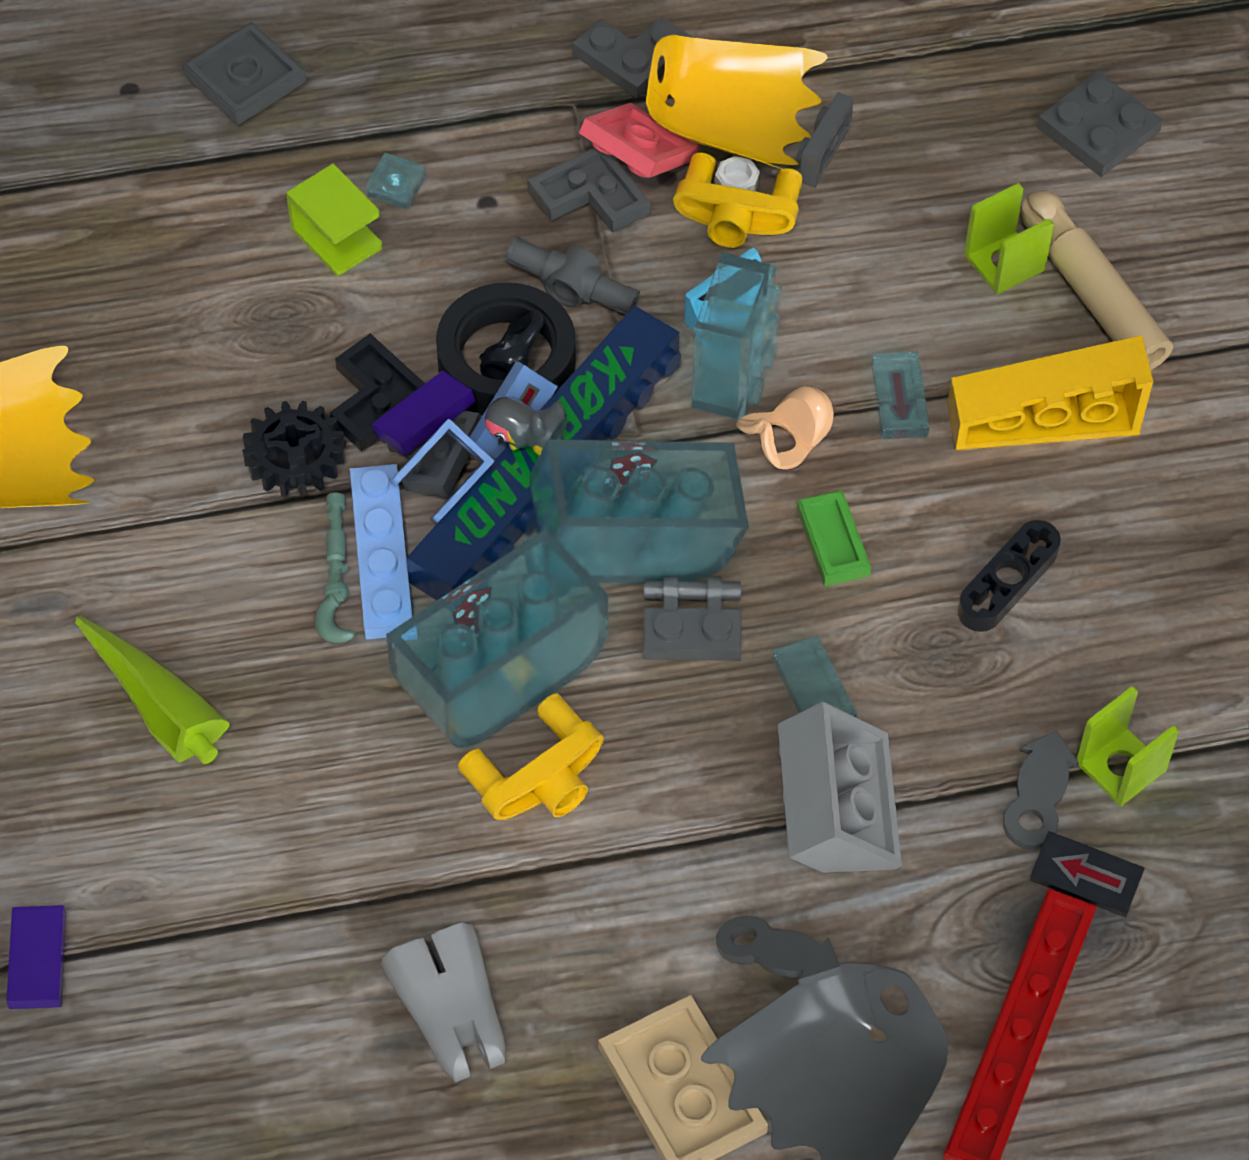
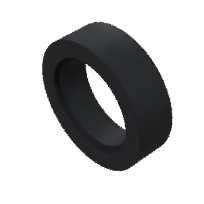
M494 283L465 293L445 311L439 322L436 334L438 372L445 371L472 390L476 402L468 407L467 410L483 416L504 380L491 379L477 373L465 362L461 354L468 338L484 326L499 322H513L533 310L541 311L545 316L546 322L539 333L549 343L551 352L546 362L535 372L558 386L554 394L575 372V330L573 322L566 309L554 297L540 289L525 284Z

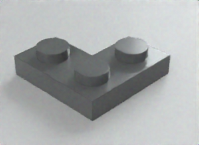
M662 16L634 40L600 19L572 43V55L635 98H638L648 89L651 62L656 43L668 35L694 37ZM663 55L660 56L658 61V80L664 76L665 72Z
M595 148L527 180L529 194L550 221L590 203L609 229L615 232L650 214L651 202L614 156L604 154Z

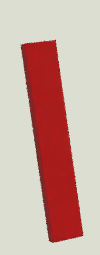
M1048 888L942 1160H1001L1097 906Z

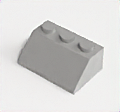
M823 701L778 723L779 756L781 759L783 801L785 804L787 827L786 842L789 858L823 873L895 870L901 867L888 733Z

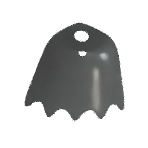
M841 963L842 974L799 987V984L794 986L722 1035L703 1052L701 1061L704 1063L724 1064L734 1071L735 1079L728 1101L730 1110L738 1111L758 1108L768 1114L772 1125L771 1146L773 1149L782 1150L796 1146H808L819 1152L821 1160H894L941 1080L947 1064L948 1044L947 1036L934 1011L909 975L887 966L865 963ZM893 985L904 992L909 1002V1008L905 1014H894L883 1005L880 995L883 987ZM876 1027V1029L881 1030L886 1034L887 1038L882 1042L874 1041L870 1037L871 1028Z

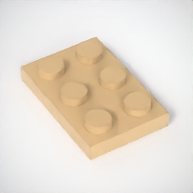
M692 995L598 1040L600 1052L662 1160H715L767 1134L768 1124L758 1108L734 1111L728 1107L729 1096L735 1079L734 1071L724 1064H707L701 1061L703 1052L717 1038Z

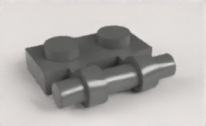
M664 576V580H644V599H663V608H644L643 659L741 661V609H722V600H741V581H722V576H707V581H678V576ZM678 600H706L707 609L678 608Z

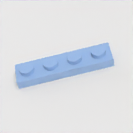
M397 464L350 468L366 640L414 635L399 483L394 487L389 482L398 473Z

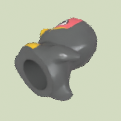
M507 396L493 401L485 414V427L491 435L509 443L513 451L529 446L533 448L537 455L544 458H550L553 455L567 424L565 409L559 401H556L547 409L536 411L522 400Z

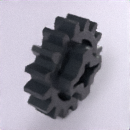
M284 401L281 405L282 411L275 413L269 407L265 408L264 421L252 418L250 421L252 433L243 434L245 449L242 452L244 464L249 466L250 478L253 481L262 478L263 490L268 492L277 485L280 486L281 497H287L291 488H297L299 494L303 497L306 496L307 486L313 484L318 490H323L324 476L332 479L338 477L337 465L345 463L344 433L339 431L336 417L326 419L324 407L319 406L313 412H309L307 401H301L297 409H291L288 402Z

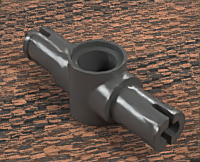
M517 236L508 249L506 263L541 277L540 282L545 284L546 292L563 306L576 307L580 305L581 301L589 304L595 301L625 316L638 303L640 291L605 277V271L601 270L598 259L584 248L570 246L566 248L564 253L558 250H553L551 253Z

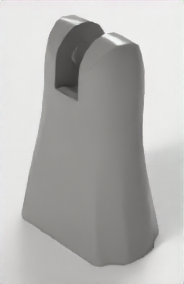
M461 922L432 934V953L429 952L424 938L392 948L382 958L381 967L395 992L416 1022L437 1062L455 1083L470 1078L469 1067L462 1047L477 1043L478 1050L489 1070L505 1063V1039L491 996L485 962L476 930L472 924Z

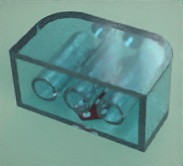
M547 440L529 477L541 567L547 576L562 582L644 583V580H664V576H678V581L701 579L717 572L728 563L749 528L734 443Z
M546 528L387 633L386 639L391 675L455 747L464 748L475 745L492 736L569 683L590 665L601 651L607 639L608 594Z

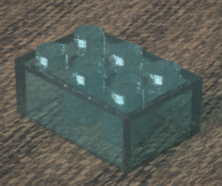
M721 253L695 324L691 408L738 420L747 415L751 404L759 405L765 379L761 378L764 368L771 369L777 350V342L773 341L780 316L775 313L780 302L782 287L775 285L776 265Z

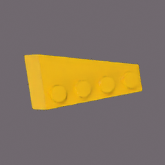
M1143 335L952 377L947 408L955 449L965 450L1140 435L1153 384Z

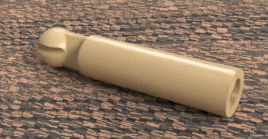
M1047 190L1036 191L1028 195L1021 207V218L1025 227L1030 228L1046 219H1050L1054 223L1048 256L1110 339L1114 342L1143 335L1150 369L1152 370L1162 364L1173 350L1171 340L1086 230L1080 227L1077 228L1065 212L1061 198Z

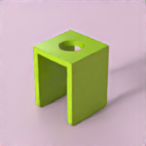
M334 163L286 192L291 230L336 276L344 274L382 250V241L366 226L379 217V209Z
M1020 183L974 204L970 212L964 256L996 295L1044 272L1046 268L1054 223L1050 219H1046L1020 233L1016 232L1024 191ZM1000 253L996 267L992 262V257Z
M1133 686L1087 721L1076 759L1079 763L1078 766L1120 807L1167 771L1180 731L1175 725H1172L1145 746L1128 729L1138 695V690ZM1125 754L1131 758L1127 763L1124 776L1115 775L1108 768L1107 761L1111 756Z

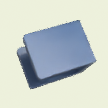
M447 419L389 481L395 487L446 432L469 452L480 464L430 517L434 524L438 523L495 462L450 419Z

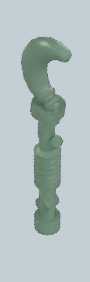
M335 492L328 494L326 497V508L329 511L328 519L330 520V530L326 533V561L330 564L329 584L324 588L326 599L318 607L314 623L316 631L321 638L328 642L343 643L353 639L355 632L351 629L345 630L338 627L334 621L336 607H340L339 603L344 602L349 595L348 587L342 583L341 572L346 573L348 570V566L344 564L345 532L342 530V523L344 521L342 511L345 510V496Z

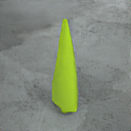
M76 616L75 624L117 677L155 739L178 763L193 756H196L203 764L212 762L218 754V750L212 744L226 732L230 723L199 693L151 656L105 628L82 616Z

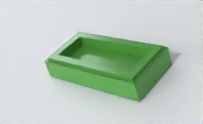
M843 490L797 500L796 509L824 587L870 576L871 565Z

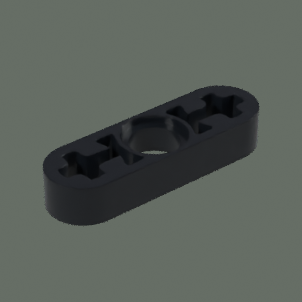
M1033 520L1025 523L965 587L961 593L958 607V617L965 627L977 632L989 631L996 627L1048 570L1057 558L1061 542L1059 531L1055 526L1042 520ZM1040 540L1046 542V547L1040 545L1031 553L1030 560L1025 557L1028 553L1030 542L1034 544ZM1011 567L1018 570L1023 579L1015 584H1007L997 577L996 572L1001 568ZM990 590L993 596L990 600L989 610L982 608L978 612L972 609L973 604L981 605L987 599Z

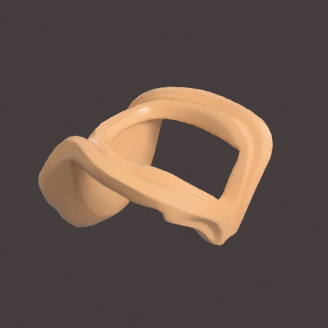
M803 386L789 393L774 411L748 414L738 419L736 426L746 434H760L762 450L771 464L779 469H792L799 466L809 452L828 434L833 424L834 411L829 397L824 392L814 387ZM771 425H777L787 430L794 438L795 447L789 451L777 453Z

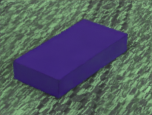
M441 371L372 425L379 438L406 456L431 437L447 419L453 420L476 401L470 388L445 371Z
M64 905L12 907L6 998L9 1009L62 1007L66 928Z

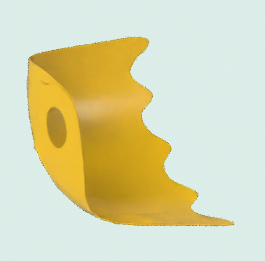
M668 35L661 38L654 48L646 105L649 114L658 124L689 141L744 156L771 165L769 163L798 165L799 163L786 155L783 151V148L788 144L801 142L804 137L811 138V135L797 123L796 113L802 109L817 106L822 101L817 94L803 84L802 76L813 66L822 64L828 57L823 52L806 48ZM663 55L665 72L662 82L659 83L657 68L659 58ZM669 94L675 101L672 107L668 106L665 102Z
M67 346L44 348L0 362V508L90 503L88 500L68 497L71 492L95 482V479L75 473L70 467L75 456L91 444L90 438L72 432L64 424L65 414L81 401L83 395L76 390L56 385L51 379L56 365L68 353Z

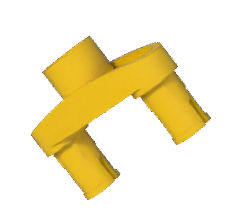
M706 153L693 154L685 179L678 183L673 203L677 211L683 216L707 225L708 236L713 242L726 248H735L745 243L747 234L779 235L789 232L794 227L799 212L797 200L803 180L801 173L790 168H785L786 170L781 169L778 172L772 194L769 195L741 188L711 184L716 169V160Z
M558 693L550 695L538 706L537 715L561 741L532 760L511 777H504L479 748L467 753L458 764L459 772L482 796V805L496 820H506L515 817L541 803L554 817H562L574 810L587 795L588 787L578 775L595 758L603 744L604 737L590 721H583Z

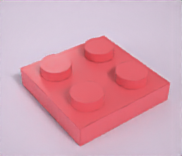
M632 103L586 117L579 131V134L593 142L592 145L596 150L607 155H614L628 164L627 167L631 172L648 178L690 163L691 157L698 152L700 147L698 144L679 137L664 128L650 114Z

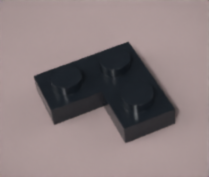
M371 333L335 358L336 370L359 391L332 410L330 418H337L339 431H343L344 436L360 451H363L379 439L372 424L425 384Z

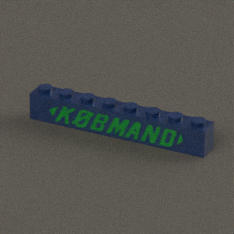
M634 305L540 409H547L556 401L561 402L565 409L566 428L553 455L550 458H544L537 455L533 448L529 446L513 451L508 445L494 460L495 462L407 556L409 583L449 608L467 586L484 583L485 577L495 566H503L511 556L514 544L524 533L528 535L536 529L541 521L544 510L552 501L559 502L565 496L557 497L567 493L571 480L581 469L587 470L594 463L599 453V448L608 438L614 439L620 434L629 414L636 406L641 408L648 402L653 393L654 386L663 376L669 377L673 374L681 360V353H679L680 332Z

